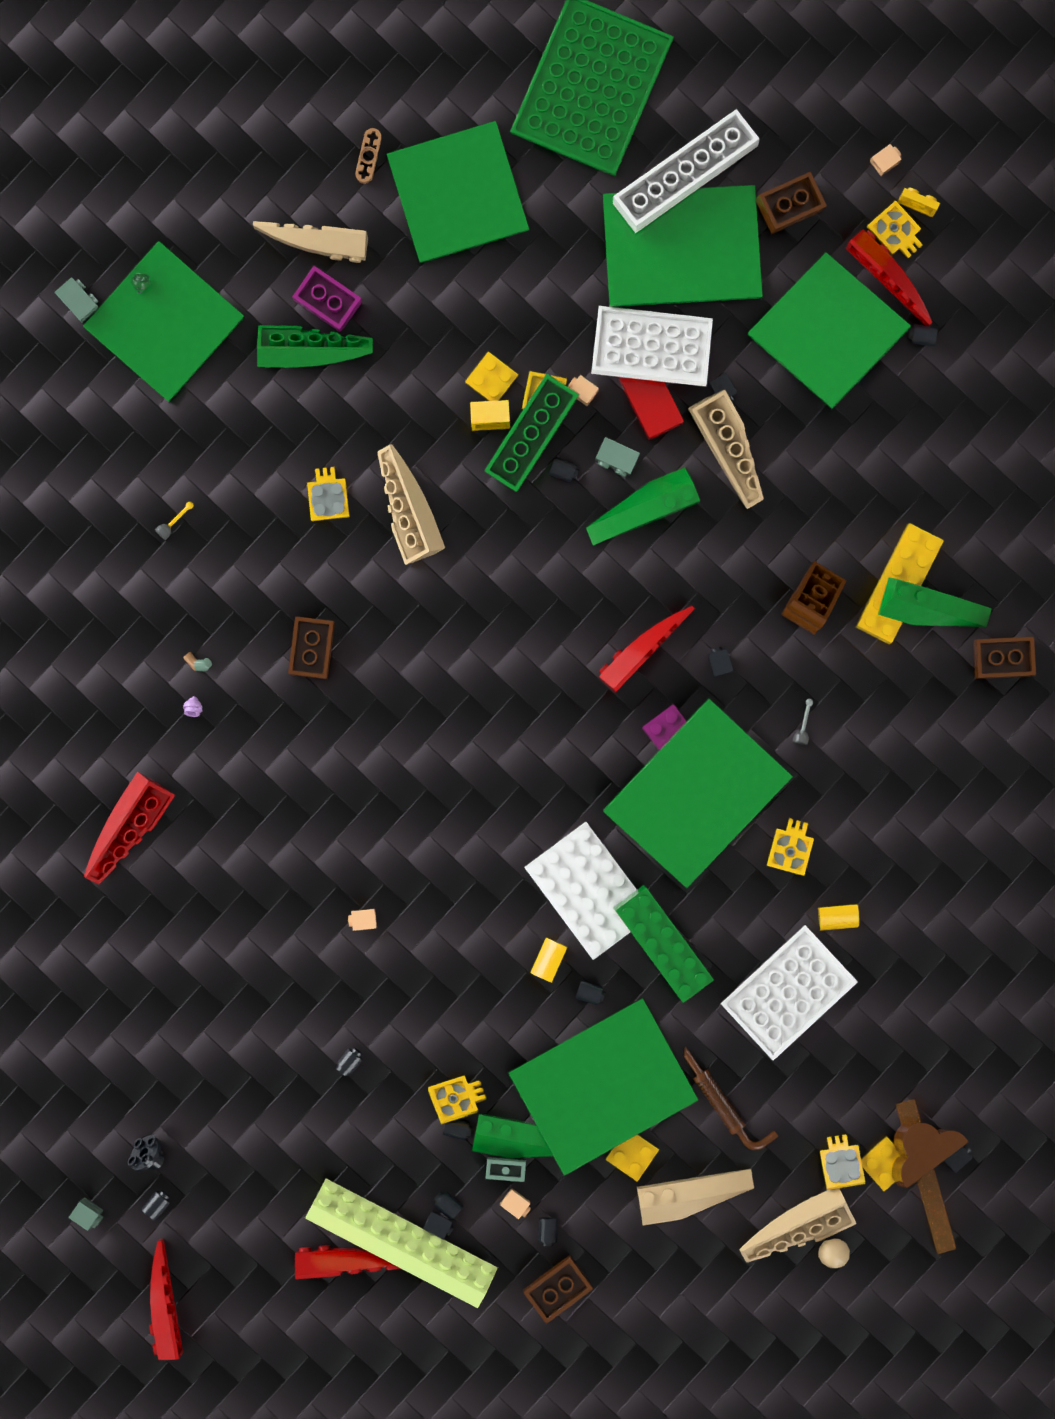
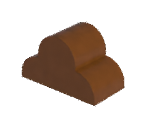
M814 561L781 615L815 635L827 621L847 580Z
M907 1122L901 1125L894 1136V1146L900 1155L892 1167V1176L895 1183L900 1187L908 1188L967 1144L968 1140L959 1132L945 1129L936 1130L933 1126L926 1123Z

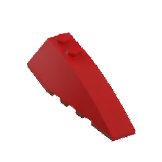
M861 230L849 241L845 249L925 326H930L932 320L921 297L903 269L889 254L888 248L883 244L879 245L875 241L876 237L870 231Z
M691 606L673 614L640 635L623 652L619 649L612 657L614 661L610 665L606 663L600 669L601 675L599 678L616 693L695 608Z
M137 772L110 814L91 854L84 877L100 884L116 868V863L129 854L128 851L135 843L138 845L143 840L141 837L156 826L175 795L154 780Z
M164 1238L157 1241L153 1260L150 1292L152 1324L149 1327L151 1336L155 1338L153 1352L154 1355H158V1360H176L182 1356L183 1348Z
M330 1245L318 1246L319 1249L311 1250V1247H301L295 1253V1279L341 1276L343 1271H347L350 1274H358L362 1272V1269H366L368 1272L380 1271L385 1267L386 1270L401 1269L365 1249L330 1248Z

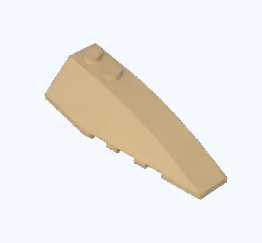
M253 221L254 229L289 246L315 254L330 256L332 260L341 261L342 258L350 259V262L361 263V260H366L368 244L366 231L322 226V230H318V228L312 225H305L303 228H299L295 224H284L283 227H280L278 223Z
M720 391L689 407L688 410L745 507L748 509L762 501L764 498L758 476L756 475L744 423L726 391Z
M392 444L379 450L378 458L381 474L386 480L384 490L385 494H388L390 505H387L389 513L392 512L393 518L391 527L405 565L445 549L432 511L408 466Z
M751 1169L637 1187L643 1225L681 1220L753 1189Z
M840 1188L827 1190L800 1203L770 1222L740 1248V1252L747 1263L770 1256L773 1251H780V1253L787 1251V1247L793 1245L801 1247L810 1240L821 1241L855 1225L856 1221Z

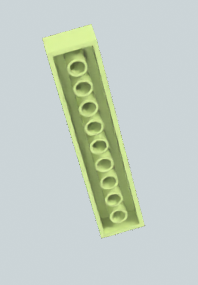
M325 1179L305 1218L476 1308L479 1307L497 1270L496 1266L328 1179Z

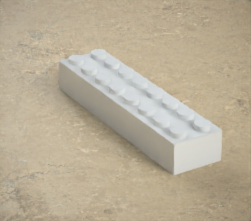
M736 109L614 195L613 204L633 231L637 233L758 147L759 137Z

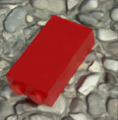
M619 377V381L648 440L683 424L684 420L665 382Z

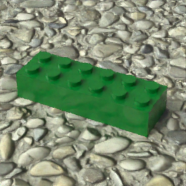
M546 373L484 471L517 492L580 394Z
M644 885L613 907L683 1003L714 981Z

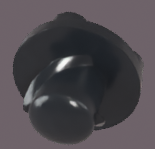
M150 1135L143 1139L138 1138L134 1142V1149L127 1162L132 1169L137 1172L147 1169L158 1170L163 1165L164 1155L158 1138Z

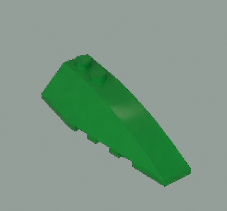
M258 325L257 367L289 368L319 366L373 353V338L350 334L343 337L337 332H330V334L320 333L319 329L306 331L302 330L301 326Z
M684 467L648 482L586 527V530L594 546L698 504L700 498Z
M888 578L878 615L911 625L987 627L992 608L906 581Z
M479 1113L472 1151L505 1158L553 1156L536 1124Z

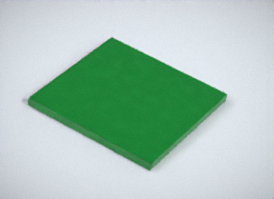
M496 121L387 153L420 263L529 231Z
M158 241L83 327L163 398L170 402L243 320L244 315Z
M825 253L748 332V336L833 409L911 328V325L828 253Z

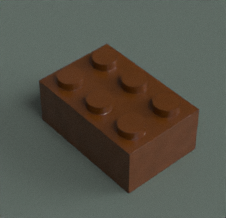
M811 171L759 194L756 198V202L771 234L820 213L827 206Z
M295 616L288 670L289 675L328 680L335 626L334 621Z
M1034 637L976 639L973 641L975 679L1036 675Z
M569 1255L524 1288L523 1293L547 1324L593 1290V1286Z

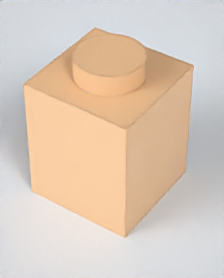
M889 144L874 155L870 162L880 176H883L900 163L901 153L896 147H892Z
M581 375L578 379L574 377L568 387L580 394L577 399L586 406L589 405L599 390L598 387Z
M375 909L351 911V915H348L349 927H353V931L377 928Z
M511 1188L500 1203V1206L518 1219L521 1216L525 1217L531 1209L529 1207L530 1201L513 1188Z

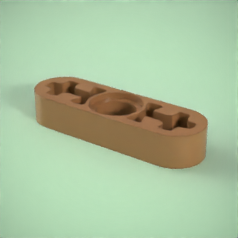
M370 128L365 132L359 155L356 178L362 184H367L372 180L382 137L380 131L375 128ZM372 133H375L378 138L373 141V147H376V149L365 147L366 144L370 146V138L368 136H372ZM366 151L373 152L374 158L371 161H366L363 158V154ZM361 163L372 165V168L367 167V174L369 176H366L365 179H362V176L359 174L364 171V165H361Z

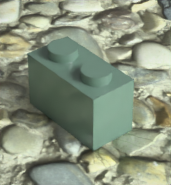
M71 277L55 291V294L83 324L97 311L99 307L96 303L99 301L91 293L89 295L86 294L84 291L86 287L79 279L75 281Z
M605 437L595 460L598 461L599 466L606 469L608 467L616 469L615 473L625 477L626 474L631 475L640 453Z
M487 1157L486 1179L524 1182L526 1160Z
M84 1197L79 1201L69 1219L88 1231L90 1228L95 1229L103 1219L101 1214L104 1210Z

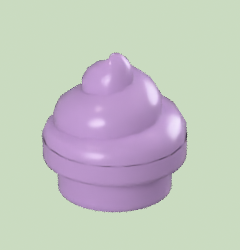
M193 696L184 703V714L190 717H198L200 715L202 705L197 697Z

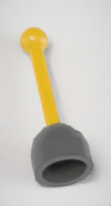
M187 502L186 507L168 525H159L155 529L157 534L166 540L171 534V526L187 510L193 508V503Z

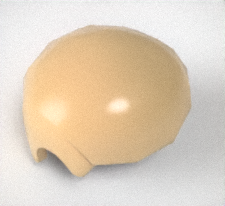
M840 1239L825 1240L819 1248L818 1257L822 1264L827 1267L840 1268L849 1260L850 1249Z

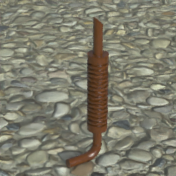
M685 1047L684 1058L697 1075L693 1078L696 1084L699 1083L698 1086H701L700 1089L705 1093V1097L708 1096L707 1100L710 1099L709 1102L714 1106L715 1111L719 1112L718 1116L721 1115L720 1118L723 1122L725 1121L724 1124L727 1125L726 1127L729 1128V1132L732 1135L737 1133L743 1144L751 1150L763 1149L778 1138L777 1133L773 1131L758 1142L750 1140L742 1129L746 1126L745 1123L741 1120V1117L738 1118L739 1114H736L737 1112L734 1111V1107L731 1108L732 1104H730V1101L727 1102L728 1098H725L726 1096L723 1095V1091L720 1092L721 1088L718 1089L719 1085L716 1086L717 1082H714L715 1080L712 1079V1075L709 1076L710 1072L708 1069L702 1071L687 1047Z

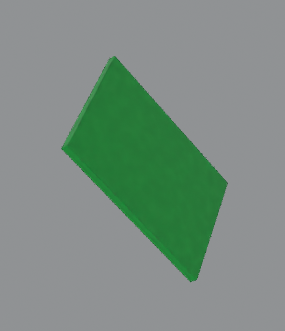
M566 0L510 133L615 177L674 36L588 0Z
M755 185L699 188L637 233L633 231L614 206L613 196L617 193L603 194L610 307L762 298Z
M708 698L603 809V812L681 884L688 888L793 776Z
M643 998L508 1073L564 1176L698 1101Z

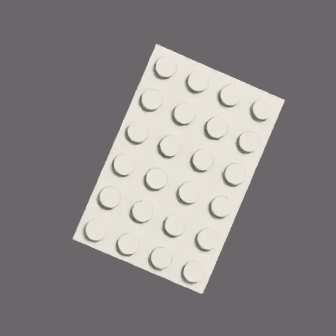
M599 306L591 374L706 386L713 318Z
M584 822L525 866L530 876L593 960L630 933L613 907L637 889L587 822Z
M804 925L720 1004L765 1053L774 1060L847 993L857 981Z

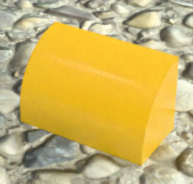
M509 400L470 402L472 431L510 429Z
M857 904L818 908L820 931L859 927Z
M546 938L530 973L552 983L567 947Z

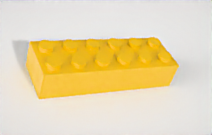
M909 523L879 579L856 628L887 644H891L902 622L878 615L888 578L899 579L921 586L944 540Z

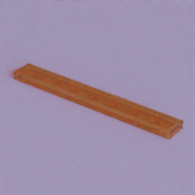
M915 1099L895 1104L901 1125L907 1122L921 1123ZM933 1168L917 1180L936 1252L940 1254L954 1250L956 1246Z

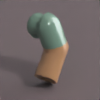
M191 652L183 657L194 671H207L212 666V661L209 658L197 660Z

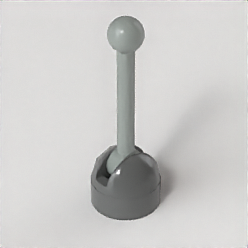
M812 699L806 700L807 706L802 728L794 734L792 741L794 743L808 745L809 736L805 728L810 706L813 705Z

